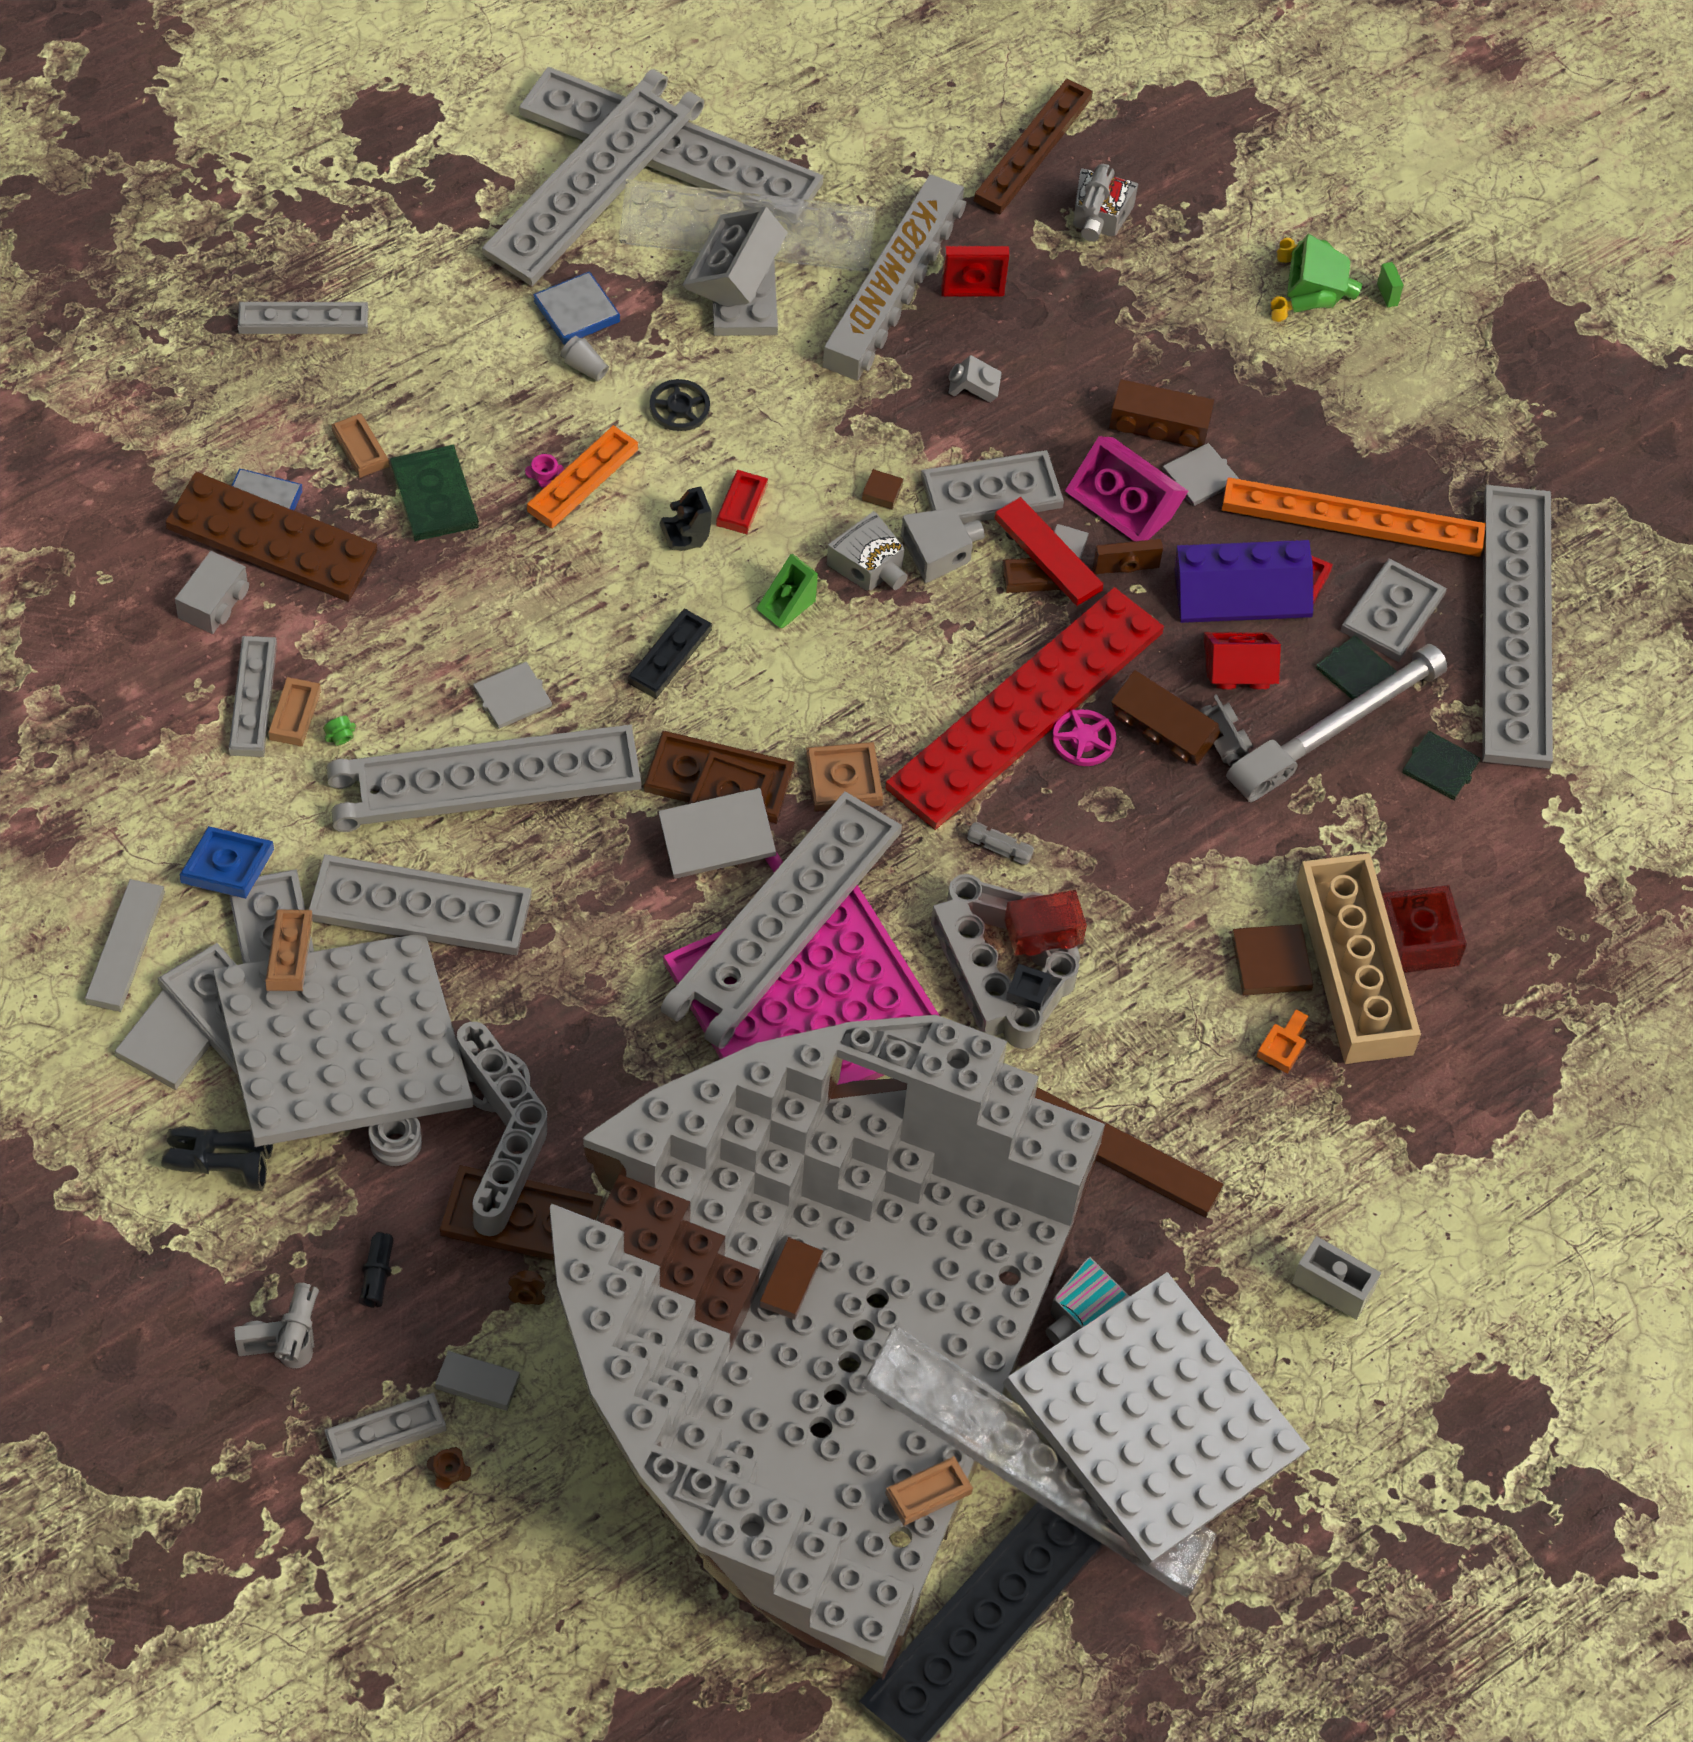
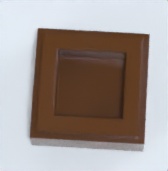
M873 469L863 490L862 501L893 510L903 487L904 478Z

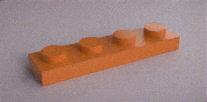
M613 425L527 503V512L553 529L638 451V442Z

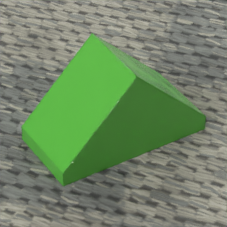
M790 554L756 609L779 628H784L816 602L818 573L797 556Z

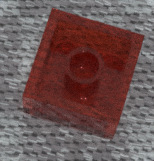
M1450 885L1382 893L1404 973L1460 965L1467 943Z

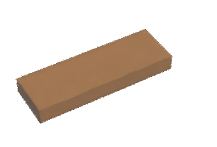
M276 910L265 981L266 990L303 991L313 922L312 910Z

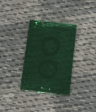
M454 444L390 458V465L414 542L479 528V520Z

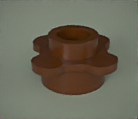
M524 1270L509 1278L508 1284L511 1286V1291L508 1298L512 1302L524 1305H541L545 1302L546 1297L542 1294V1290L545 1288L546 1283L541 1275L534 1271Z
M451 1447L437 1453L436 1456H431L427 1460L428 1470L432 1471L436 1477L435 1484L437 1488L447 1490L451 1484L457 1481H467L471 1477V1468L464 1464L463 1453L460 1448ZM447 1466L453 1467L451 1471H446L445 1468Z

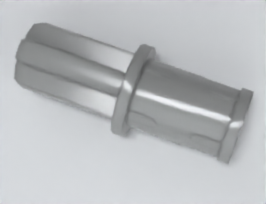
M1099 164L1095 167L1092 180L1085 187L1086 196L1082 203V213L1086 217L1089 215L1096 217L1099 214L1103 201L1109 197V185L1115 172L1111 168L1108 175H1106L1110 167L1107 164Z

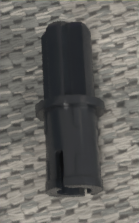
M376 1232L373 1235L367 1263L362 1266L364 1280L358 1302L366 1307L382 1306L386 1280L392 1272L389 1262L394 1239L392 1235L383 1232Z

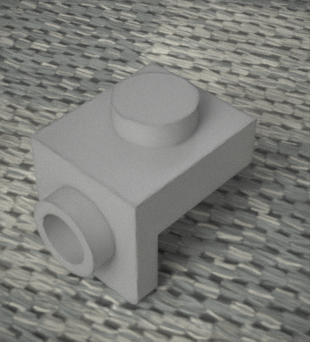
M970 355L960 364H955L949 373V394L956 396L963 389H966L991 403L998 397L1002 372Z

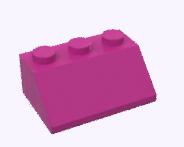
M1102 436L1097 438L1065 492L1133 541L1149 540L1172 519L1189 492L1115 438Z

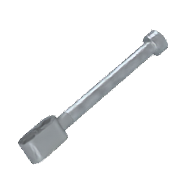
M1432 644L1425 645L1413 653L1410 664L1284 745L1280 746L1275 740H1270L1239 759L1228 770L1226 778L1249 802L1256 801L1284 783L1294 774L1298 767L1295 761L1420 680L1433 681L1447 671V662L1444 655L1436 646Z

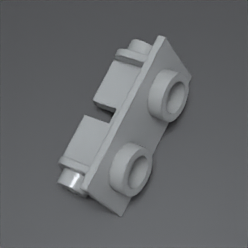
M1215 695L1214 698L1218 704L1214 707L1211 705L1205 706L1200 712L1219 724L1220 733H1223L1224 736L1215 740L1214 745L1223 763H1228L1231 767L1241 757L1249 754L1248 749L1253 747L1244 729L1236 730L1233 723L1239 719L1230 703L1222 705L1218 696Z

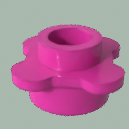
M540 454L532 460L531 466L526 467L525 475L528 478L535 479L539 482L540 487L545 488L564 470V467L558 465L557 460L553 456Z

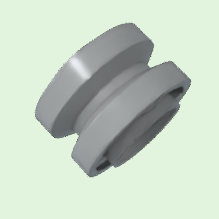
M417 1117L369 1126L371 1151L381 1163L389 1166H401L411 1162L419 1154L422 1138L420 1123ZM392 1134L403 1135L401 1138L396 1140L387 1138Z

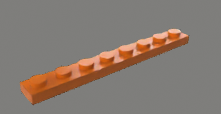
M1229 477L1227 478L1222 511L1478 557L1481 556L1486 525V523Z

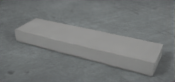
M239 302L238 332L239 334H368V302Z
M242 636L229 742L230 756L264 757L277 650L276 637Z
M129 880L86 994V1005L122 1011L165 894L164 886Z

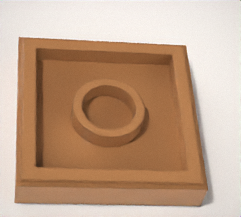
M874 742L806 748L814 812L829 810L844 791L871 807L883 806V795Z

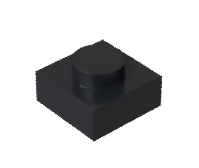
M1018 964L1009 986L1006 1000L1040 1011L1051 984L1052 975Z

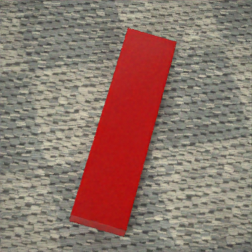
M1021 497L995 512L994 519L1076 606L1103 591V582Z

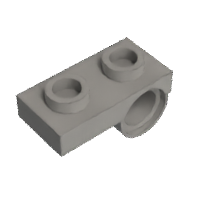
M250 1321L243 1326L234 1327L238 1356L275 1352L284 1327L281 1321L270 1323ZM312 1327L305 1334L298 1362L282 1361L284 1357L282 1355L280 1361L285 1366L296 1369L304 1367L310 1362L314 1347Z

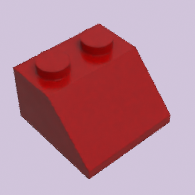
M1204 632L1207 678L1212 684H1216V688L1235 689L1236 684H1250L1249 687L1252 689H1269L1270 684H1279L1281 644L1270 632Z

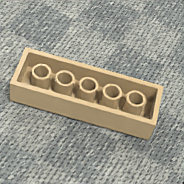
M1370 853L1302 861L1296 885L1344 1063L1350 1064L1414 1055L1421 1032Z

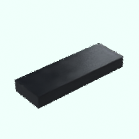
M684 608L628 676V684L657 699L712 631V623Z

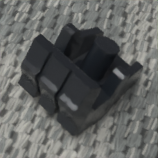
M699 486L688 489L678 501L671 502L670 508L672 511H677V515L661 518L659 524L662 531H664L663 534L670 550L684 551L692 548H701L709 537L712 510L702 487Z

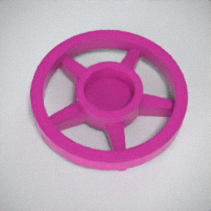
M1083 709L1071 710V712L1066 713L1056 722L1052 741L1057 753L1069 763L1078 766H1094L1107 760L1113 753L1116 744V732L1109 719L1100 713ZM1080 718H1090L1098 721V723L1091 726L1084 724ZM1073 719L1075 727L1072 731L1058 733L1063 724ZM1104 727L1110 735V745H1107L1098 738V732ZM1059 740L1070 741L1071 745L1077 750V757L1064 750ZM1095 747L1105 751L1097 757L1081 758L1083 752L1091 751Z

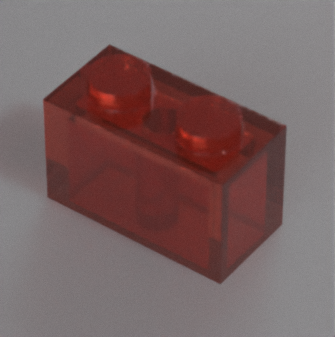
M1076 890L1007 902L1004 921L1015 956L1023 954L1033 956L1045 950L1056 948L1071 949L1078 944H1083L1087 924Z

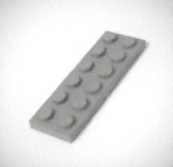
M324 854L309 910H312L313 922L397 936L420 935L426 936L427 941L518 955L532 897V889Z

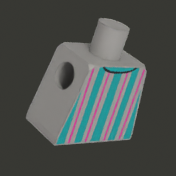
M1089 1257L1053 1299L1050 1313L1056 1321L1046 1329V1334L1051 1342L1057 1345L1130 1296Z

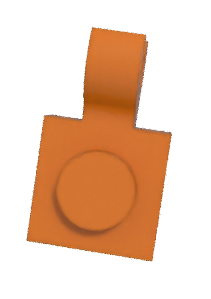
M1296 1009L1285 1028L1274 1024L1259 1048L1256 1057L1288 1074L1305 1047L1306 1040L1301 1038L1300 1035L1306 1027L1305 1022L1309 1016Z

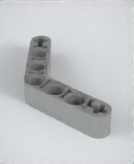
M468 1022L463 1024L457 1031V1046L464 1069L506 1125L503 1136L472 1203L474 1228L482 1235L494 1236L502 1232L506 1227L547 1136V1110L488 1028L479 1022ZM488 1070H497L496 1072H488ZM507 1096H516V1098H507ZM527 1122H535L536 1124L528 1125V1124H525V1123H527ZM521 1151V1152H523V1153H522V1154H512L511 1152ZM503 1180L509 1181V1183L507 1184H499L497 1182ZM492 1203L496 1204V1208H492Z

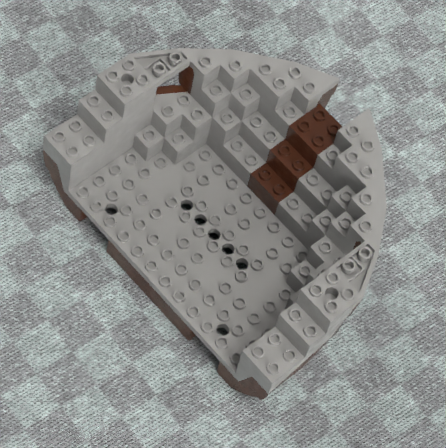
M938 1015L847 1022L755 1043L655 1088L585 1135L583 1139L587 1162L593 1164L595 1174L603 1189L610 1192L597 1221L557 1205H550L557 1292L592 1405L645 1495L648 1497L650 1494L654 1498L664 1516L703 1559V1567L733 1596L748 1602L772 1623L806 1644L834 1654L884 1680L886 1673L891 1668L906 1640L918 1611L921 1592L942 1540H947L964 1499L962 1498L903 1526L885 1494L886 1488L955 1456L967 1479L971 1482L1008 1392L1003 1382L1017 1370L1027 1346L1031 1324L1049 1282H1053L1064 1256L1093 1173L1105 1127L1104 1123L1035 1098L1039 1076L1004 1063L1007 1046L1006 1040ZM842 1060L891 1077V1079L852 1081L837 1085ZM788 1237L824 1250L822 1260L795 1320L760 1307V1300ZM1004 1272H1012L1018 1276L1019 1282L1011 1286L1005 1285L999 1279V1275ZM879 1294L884 1296L888 1303L882 1308H873L868 1304L867 1298L871 1295ZM859 1326H866L873 1331L874 1335L868 1340H860L854 1336L853 1330ZM844 1358H853L859 1363L860 1367L854 1372H845L839 1367V1362ZM831 1390H838L845 1395L846 1399L839 1405H832L826 1401L824 1396ZM816 1423H825L832 1432L827 1437L819 1438L811 1433L810 1428ZM898 1531L904 1532L910 1537L911 1542L906 1547L899 1548L892 1545L889 1540L890 1535Z

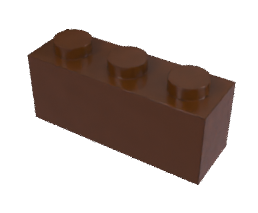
M1120 379L1109 428L1123 433H1133L1151 437L1155 440H1164L1187 447L1199 448L1205 445L1215 400Z
M1136 670L1132 672L1111 701L1113 710L1116 713L1114 717L1127 727L1135 725L1143 731L1142 735L1148 741L1155 745H1159L1160 742L1171 749V755L1183 763H1187L1189 760L1193 764L1198 765L1221 734L1219 724Z

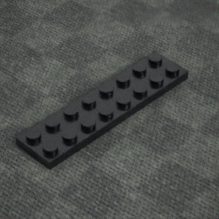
M1056 1480L899 1655L886 1673L884 1680L879 1678L859 1700L858 1707L900 1742H932L1116 1533L1115 1526L1059 1480Z

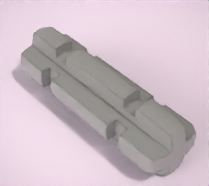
M974 822L971 825L967 836L969 841L978 845L982 842L985 844V848L1007 858L1014 856V861L1023 865H1027L1031 860L1034 852L1033 846L1022 841L1018 844L1016 843L1017 839L995 829L988 831L986 830L988 826L979 822Z

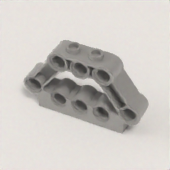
M958 875L950 882L947 902L933 906L931 918L933 930L979 1030L992 1036L1003 1033L1009 1044L1015 1048H1031L1039 1041L1041 1027L1062 997L1071 994L1075 989L1080 961L1078 948L1074 942H1069L1067 938L1066 924L1060 913L1056 914L1051 902L1043 894L1037 892L1024 894L983 883L973 875ZM965 896L969 897L970 899L965 900L961 899L960 897ZM1029 914H1033V915H1036V916H1038V917H1037V918H1032V917H1029L1028 915H1029ZM984 923L1019 932L1022 936L1028 938L1031 943L1029 949L1030 959L1033 963L1042 967V972L1052 975L1051 984L1040 1011L1006 1000L1011 980L1007 975L999 972L997 968L998 952L984 940ZM962 935H972L973 938H966ZM1040 943H1049V944H1051L1052 946H1048V947H1047V946H1043V945L1040 944ZM976 963H983L987 966L980 967L977 966ZM1059 971L1065 973L1066 975H1057L1054 972ZM989 992H997L1000 996L990 995ZM1018 1023H1027L1030 1027H1021Z

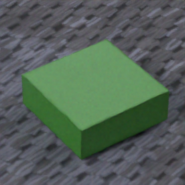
M1393 262L1383 263L1377 286L1387 308L1398 306L1404 284Z

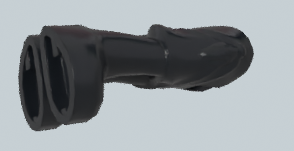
M179 1126L168 1129L167 1143L173 1148L164 1151L161 1160L163 1168L180 1172H198L201 1174H209V1171L238 1173L243 1177L248 1189L263 1191L267 1177L266 1159H270L274 1144L255 1147L250 1129L219 1132L217 1129H198L192 1126ZM215 1149L248 1151L247 1153H214Z

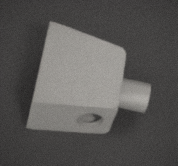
M953 508L907 514L902 519L901 537L925 583L967 564L971 560L972 542L984 539L985 537L982 523L979 520L963 524L957 511Z

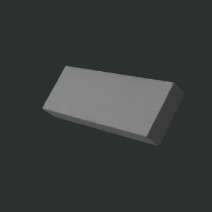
M433 1392L325 1429L324 1431L336 1467L340 1468L447 1430Z

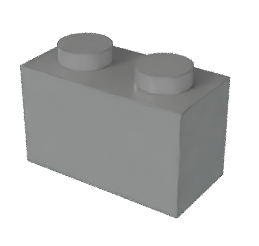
M210 551L175 598L178 619L214 634L220 624L227 622L235 603L238 600H242L248 592L249 582L247 581L246 567Z
M1316 1236L1299 1262L1292 1283L1357 1320L1374 1293L1381 1272Z

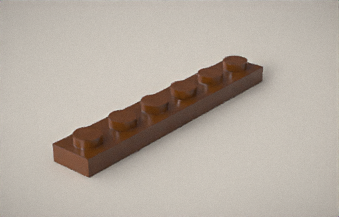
M1066 78L975 192L974 202L1001 215L1092 100L1093 91Z

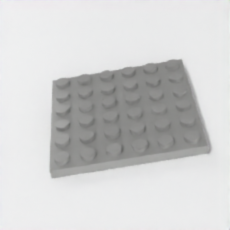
M408 935L309 952L303 991L266 990L265 981L269 960L213 969L214 981L255 1147L473 1107L472 1093L426 936Z
M1168 1272L1018 1369L1003 1382L1006 1389L1146 1567L1299 1459L1310 1449Z

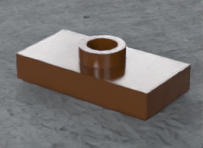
M1161 539L1097 545L1093 562L1095 574L1130 573L1136 570L1160 568L1163 553Z

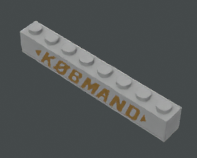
M932 174L928 176L824 346L823 368L858 381L864 370L869 371L875 358V351L877 348L882 349L885 345L890 326L895 327L901 316L902 306L910 303L915 290L914 286L917 282L922 283L928 269L927 265L930 260L933 262L936 260L941 247L940 243L943 239L947 240L949 238L955 218L960 219L966 207V201L963 200V186Z

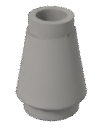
M572 337L561 351L560 355L565 359V364L596 381H600L609 370V366L605 364L585 338Z

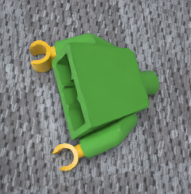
M1307 234L1298 244H1295L1291 238L1281 240L1280 248L1277 250V260L1282 263L1291 262L1287 297H1290L1291 301H1287L1282 296L1273 298L1271 301V310H1273L1271 318L1273 321L1281 322L1285 320L1290 310H1294V313L1318 308L1329 309L1333 308L1343 296L1352 300L1358 297L1362 283L1349 277L1350 259L1335 250L1328 241L1319 240L1310 234Z

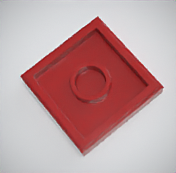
M945 246L941 295L943 297L1004 296L1010 256L1009 246Z

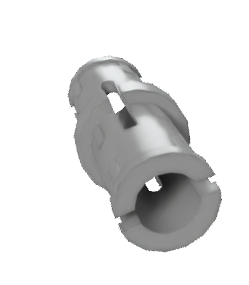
M295 1284L288 1313L284 1314L281 1320V1324L284 1327L274 1354L278 1359H281L282 1355H284L282 1361L290 1363L299 1361V1354L305 1334L311 1330L313 1324L310 1317L319 1293V1289L315 1286L309 1291L310 1284Z

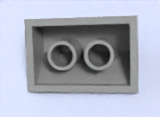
M767 207L720 215L682 285L685 289L726 307L750 303L755 298L756 291L763 278L768 274L773 259L780 251L787 231Z

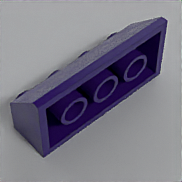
M1309 540L1177 545L1174 571L1180 623L1313 617V563Z

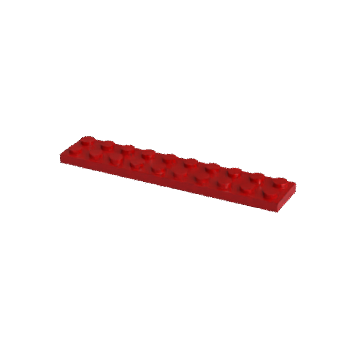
M1114 587L887 780L885 789L934 830L938 829L1050 732L1062 716L1080 706L1161 636L1164 626Z

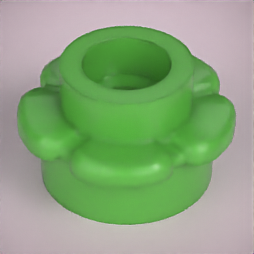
M340 716L329 721L323 727L326 734L325 741L334 742L336 746L349 742L354 737L353 732L355 731L356 724L351 723L348 716Z

